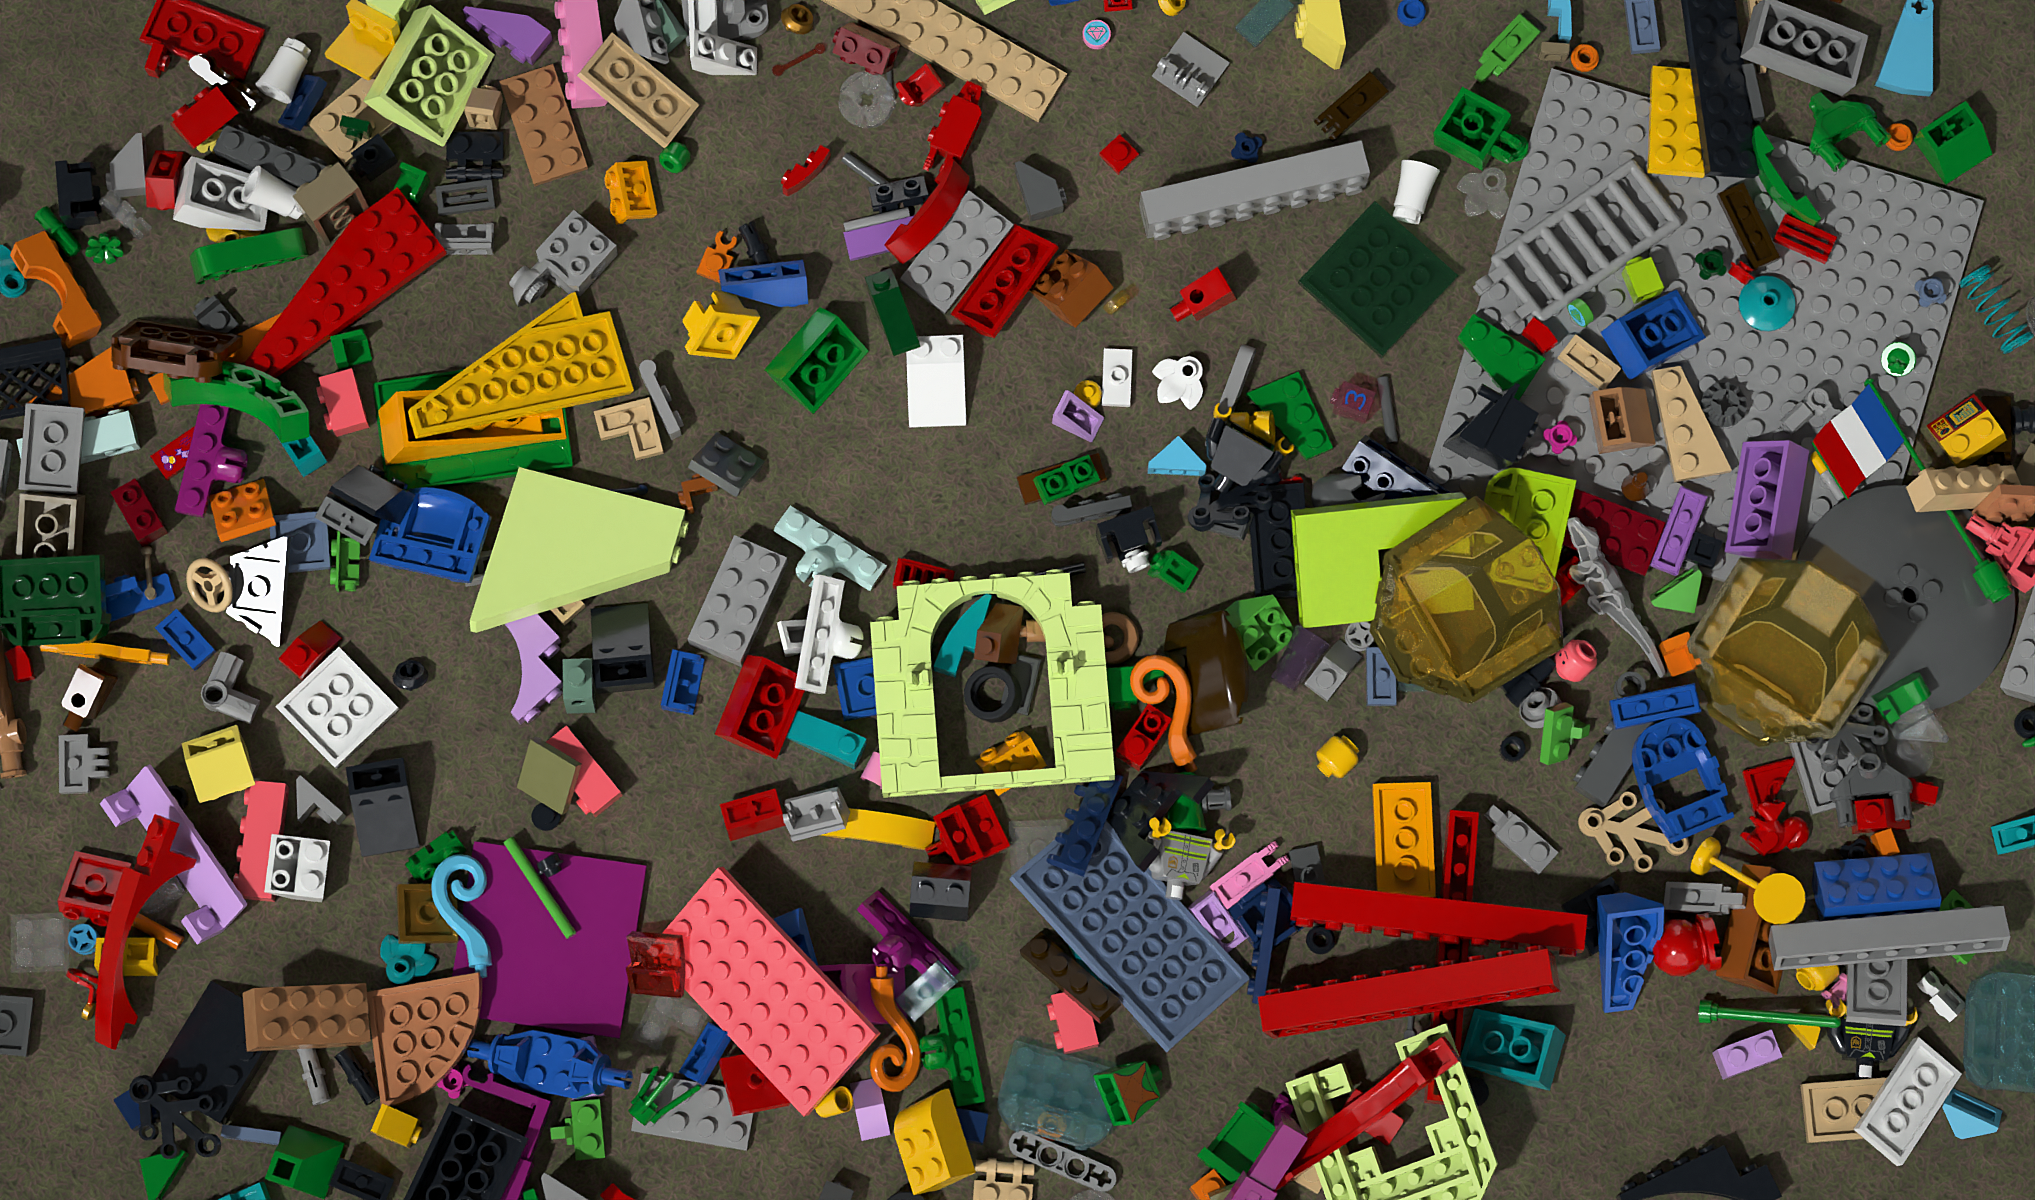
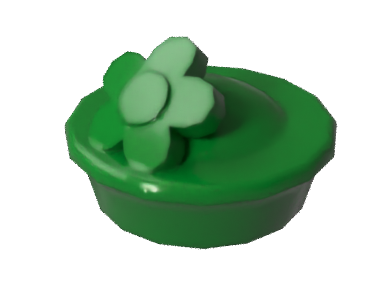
M1893 342L1887 345L1881 355V364L1884 370L1896 377L1909 374L1917 362L1914 349L1904 342Z

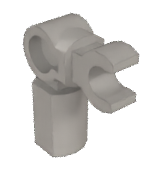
M1815 388L1805 395L1804 403L1799 402L1779 421V425L1787 434L1793 435L1813 417L1812 412L1818 417L1821 416L1823 418L1825 426L1831 421L1832 417H1836L1842 411L1832 407L1833 403L1829 400L1825 390Z

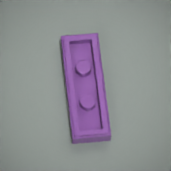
M1680 486L1650 563L1651 567L1674 576L1678 575L1708 496Z

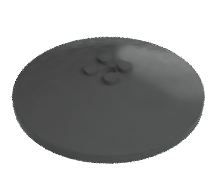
M1890 485L1872 488L1850 496L1848 500L1845 499L1832 507L1813 525L1805 536L1795 560L1807 562L1789 589L1790 613L1827 637L1832 638L1861 595L1890 654L1858 703L1878 710L1871 696L1902 678L1918 672L1923 677L1932 694L1925 701L1914 705L1913 708L1903 714L1927 712L1960 700L1981 685L1993 672L2007 648L2012 633L2015 617L2014 586L2011 585L2010 588L2013 593L1995 604L1990 599H1986L1972 576L1976 572L1974 567L1978 565V562L1947 512H1916L1907 491V486ZM1968 509L1952 510L1964 529L1966 524L1969 523L1972 512ZM1964 529L1983 561L1990 559L1991 562L1995 561L1994 557L1985 551L1987 547L1986 541L1969 530ZM1905 588H1910L1915 592L1916 599L1914 603H1908L1904 600L1903 590ZM1855 624L1839 649L1840 684L1860 651L1859 630ZM1799 641L1803 652L1821 677L1825 678L1826 667L1820 656Z

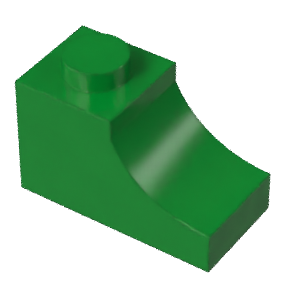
M1134 666L1106 668L1109 707L1114 706L1115 711L1131 710V705L1137 704V697L1134 695L1130 685L1131 671ZM1152 670L1148 672L1143 679L1144 687L1156 682L1158 678L1164 677V671Z

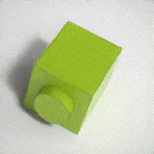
M1642 256L1626 262L1627 266L1624 267L1621 274L1634 304L1661 294L1664 286L1652 257L1643 259Z

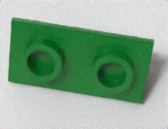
M445 831L429 843L434 849L431 854L423 847L408 858L409 861L405 865L419 884L425 880L432 879L438 865L447 857L463 854L467 851L453 831L449 833Z

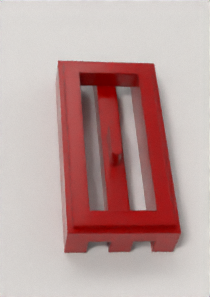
M1785 214L1773 242L1825 264L1837 236ZM1786 224L1789 225V226H1792V227H1794V228H1796V229H1799V230H1801V231H1803V232H1805V233H1808V234H1810V235H1812V236H1814V237H1817V238H1819V239H1821V240H1823V241H1826V242H1828V243H1827V244H1826V243H1823V242H1821V241H1819V240H1816V239H1814V238H1812V237H1810V236H1807V235H1805V234H1803V233H1801V232H1798V231H1796V230H1794V229H1791V228L1787 227ZM1782 233L1824 250V252L1821 254L1783 237Z

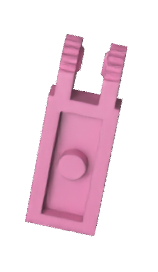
M1276 841L1269 844L1259 853L1255 852L1209 887L1217 895L1226 910L1238 903L1250 891L1273 877V873L1290 861L1285 855L1276 860L1269 868L1262 859L1267 855H1271L1279 847Z

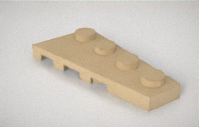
M1681 366L1653 370L1651 376L1674 483L1730 473L1732 469Z

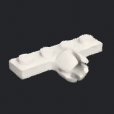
M814 575L795 684L797 689L825 694L832 657L838 656L852 659L859 654L862 645L850 642L853 638L863 640V632L860 627L844 623L839 619L845 583L843 580L824 575Z

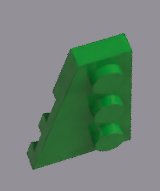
M1475 314L1471 316L1457 338L1476 363L1481 365L1492 378V382L1497 388L1503 391L1515 383L1521 385L1514 396L1517 400L1521 399L1545 361L1544 357Z

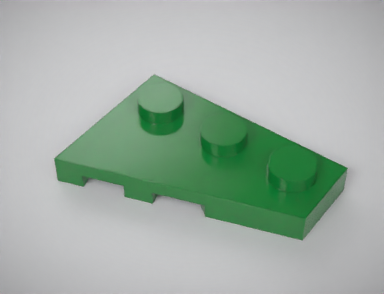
M1299 371L1246 393V396L1261 411L1272 410L1275 426L1294 445V448L1306 461L1333 450V446Z

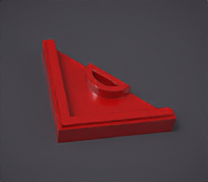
M1794 758L1742 771L1755 817H1761L1757 812V805L1764 801L1773 802L1795 763Z

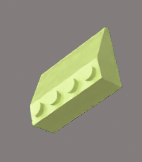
M429 5L416 9L371 86L364 102L394 123L440 146H445L465 110L473 87L477 88L495 54L433 6Z

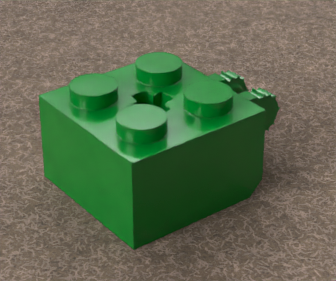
M1464 87L1460 89L1433 132L1434 145L1482 171L1491 157L1505 164L1512 162L1513 157L1510 153L1498 147L1500 142L1516 150L1520 149L1522 143L1518 138L1507 133L1511 126V114L1507 110Z

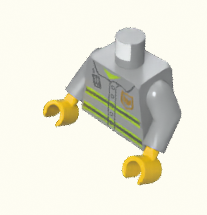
M1156 817L1151 818L1149 825L1153 831L1149 832L1146 841L1160 851V854L1149 866L1151 876L1155 880L1167 882L1165 898L1182 900L1184 885H1196L1204 880L1224 853V849H1230L1234 846L1235 837L1230 833L1226 840H1222L1225 832L1223 829H1219L1215 833L1217 842L1212 843L1213 839L1171 831V824L1166 818H1163L1161 825Z

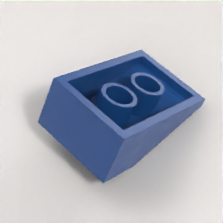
M1677 289L1618 318L1600 332L1629 381L1652 370L1706 338Z

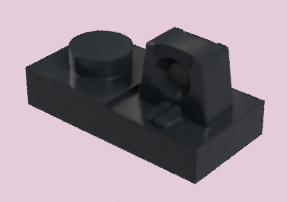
M339 1157L327 1185L364 1200H386L394 1179Z

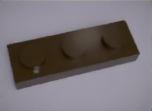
M1744 182L1718 193L1716 197L1750 267L1755 271L1778 261L1780 256Z

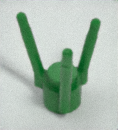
M654 1066L637 1096L630 1102L632 1106L628 1112L644 1126L649 1121L655 1124L661 1116L699 1091L701 1086H694L656 1112L655 1110L659 1106L654 1100L673 1078L674 1073L669 1072L648 1097L645 1093L659 1070L658 1066Z

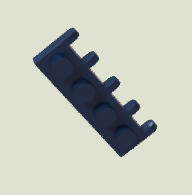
M1115 774V780L1090 782L1088 788L1076 785L1074 793L1084 798L1078 811L1070 808L1066 810L1065 817L1073 820L1074 823L1069 835L1062 832L1057 833L1055 840L1058 843L1064 844V848L1060 856L1048 855L1046 861L1049 864L1084 877L1123 776Z

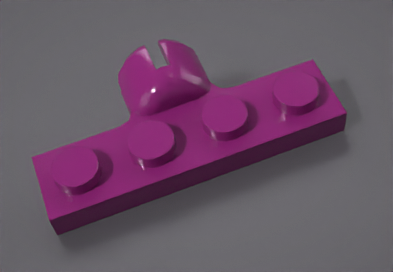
M200 404L175 507L176 513L205 518L213 483L221 480L238 484L243 480L245 473L242 472L243 468L241 467L247 468V454L244 450L223 445L231 408Z
M878 890L857 908V911L883 936V939L872 950V959L876 966L885 960L888 963L885 965L888 966V974H896L906 965H912L940 991L960 972Z

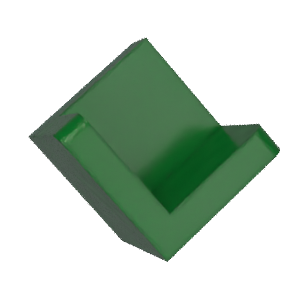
M401 162L399 166L401 174L394 189L398 187L408 202L419 206L430 183L427 172Z
M364 329L330 336L335 361L339 370L372 361Z

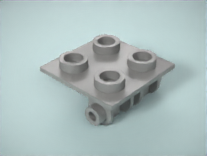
M1183 32L1166 57L1161 58L1157 64L1158 68L1152 77L1198 108L1230 63Z

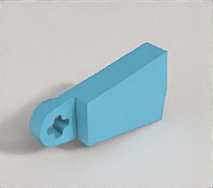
M1907 0L1905 2L1874 86L1900 94L1930 97L1933 92L1934 4L1932 0ZM1917 2H1921V6L1926 8L1920 14H1917L1916 9L1911 7L1915 6Z

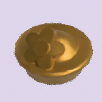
M793 4L781 12V20L787 31L804 35L812 30L813 15L805 6Z

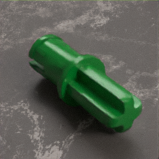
M48 206L41 208L35 214L34 219L47 231L49 238L55 240L68 256L74 257L81 251L82 247Z

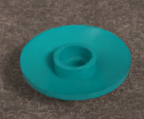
M1759 276L1754 280H1750L1743 287L1738 300L1739 311L1745 322L1751 327L1760 331H1775L1784 327L1791 320L1795 311V297L1791 288L1783 280L1774 276ZM1771 297L1774 303L1767 305L1764 302V298Z

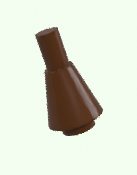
M1639 472L1638 474H1630L1625 477L1621 489L1627 499L1641 501L1648 496L1650 484L1647 480V474Z

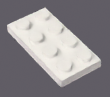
M1913 1038L1856 1124L1854 1130L1896 1166L1903 1165L1962 1073L1921 1038Z

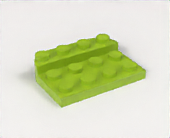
M1509 468L1499 472L1489 481L1486 487L1484 502L1529 535L1483 565L1489 580L1552 593L1577 480L1521 468ZM1477 532L1472 554L1479 553L1500 539L1490 533Z

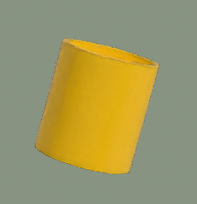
M844 1086L832 1088L815 1107V1110L823 1118L848 1112L853 1106L852 1094Z

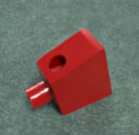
M1216 267L1181 289L1179 292L1183 300L1169 307L1177 322L1191 314L1198 321L1237 299L1219 268ZM1203 296V300L1200 303H1194L1197 297Z

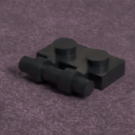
M452 132L446 142L447 162H458L457 168H446V179H457L458 182H467V179H503V168H492V161H504V133ZM483 161V168H467V162Z

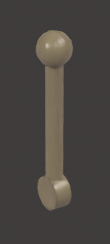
M146 545L141 548V554L145 559L147 589L144 594L147 599L153 600L156 598L157 592L153 588L150 561L152 548Z

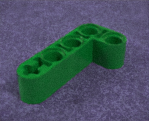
M293 228L202 246L195 249L189 257L196 284L200 285L205 284L206 280H220L224 275L288 263L307 258L309 255L302 228Z

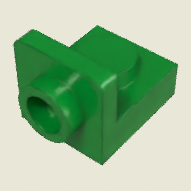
M1160 550L1151 559L1150 569L1147 574L1161 579L1178 592L1185 593L1199 568L1174 551Z

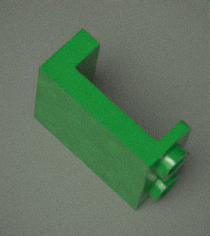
M1240 1101L1237 1105L1239 1109L1208 1148L1204 1147L1197 1155L1201 1162L1211 1170L1214 1169L1229 1184L1235 1183L1243 1170L1249 1171L1275 1131L1274 1119L1271 1123L1262 1117L1264 1112L1252 1102L1247 1106Z

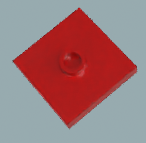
M746 1054L720 1058L719 1065L732 1116L790 1105L789 1100Z

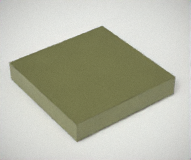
M534 737L530 739L517 788L563 815L569 810L582 764L540 738Z

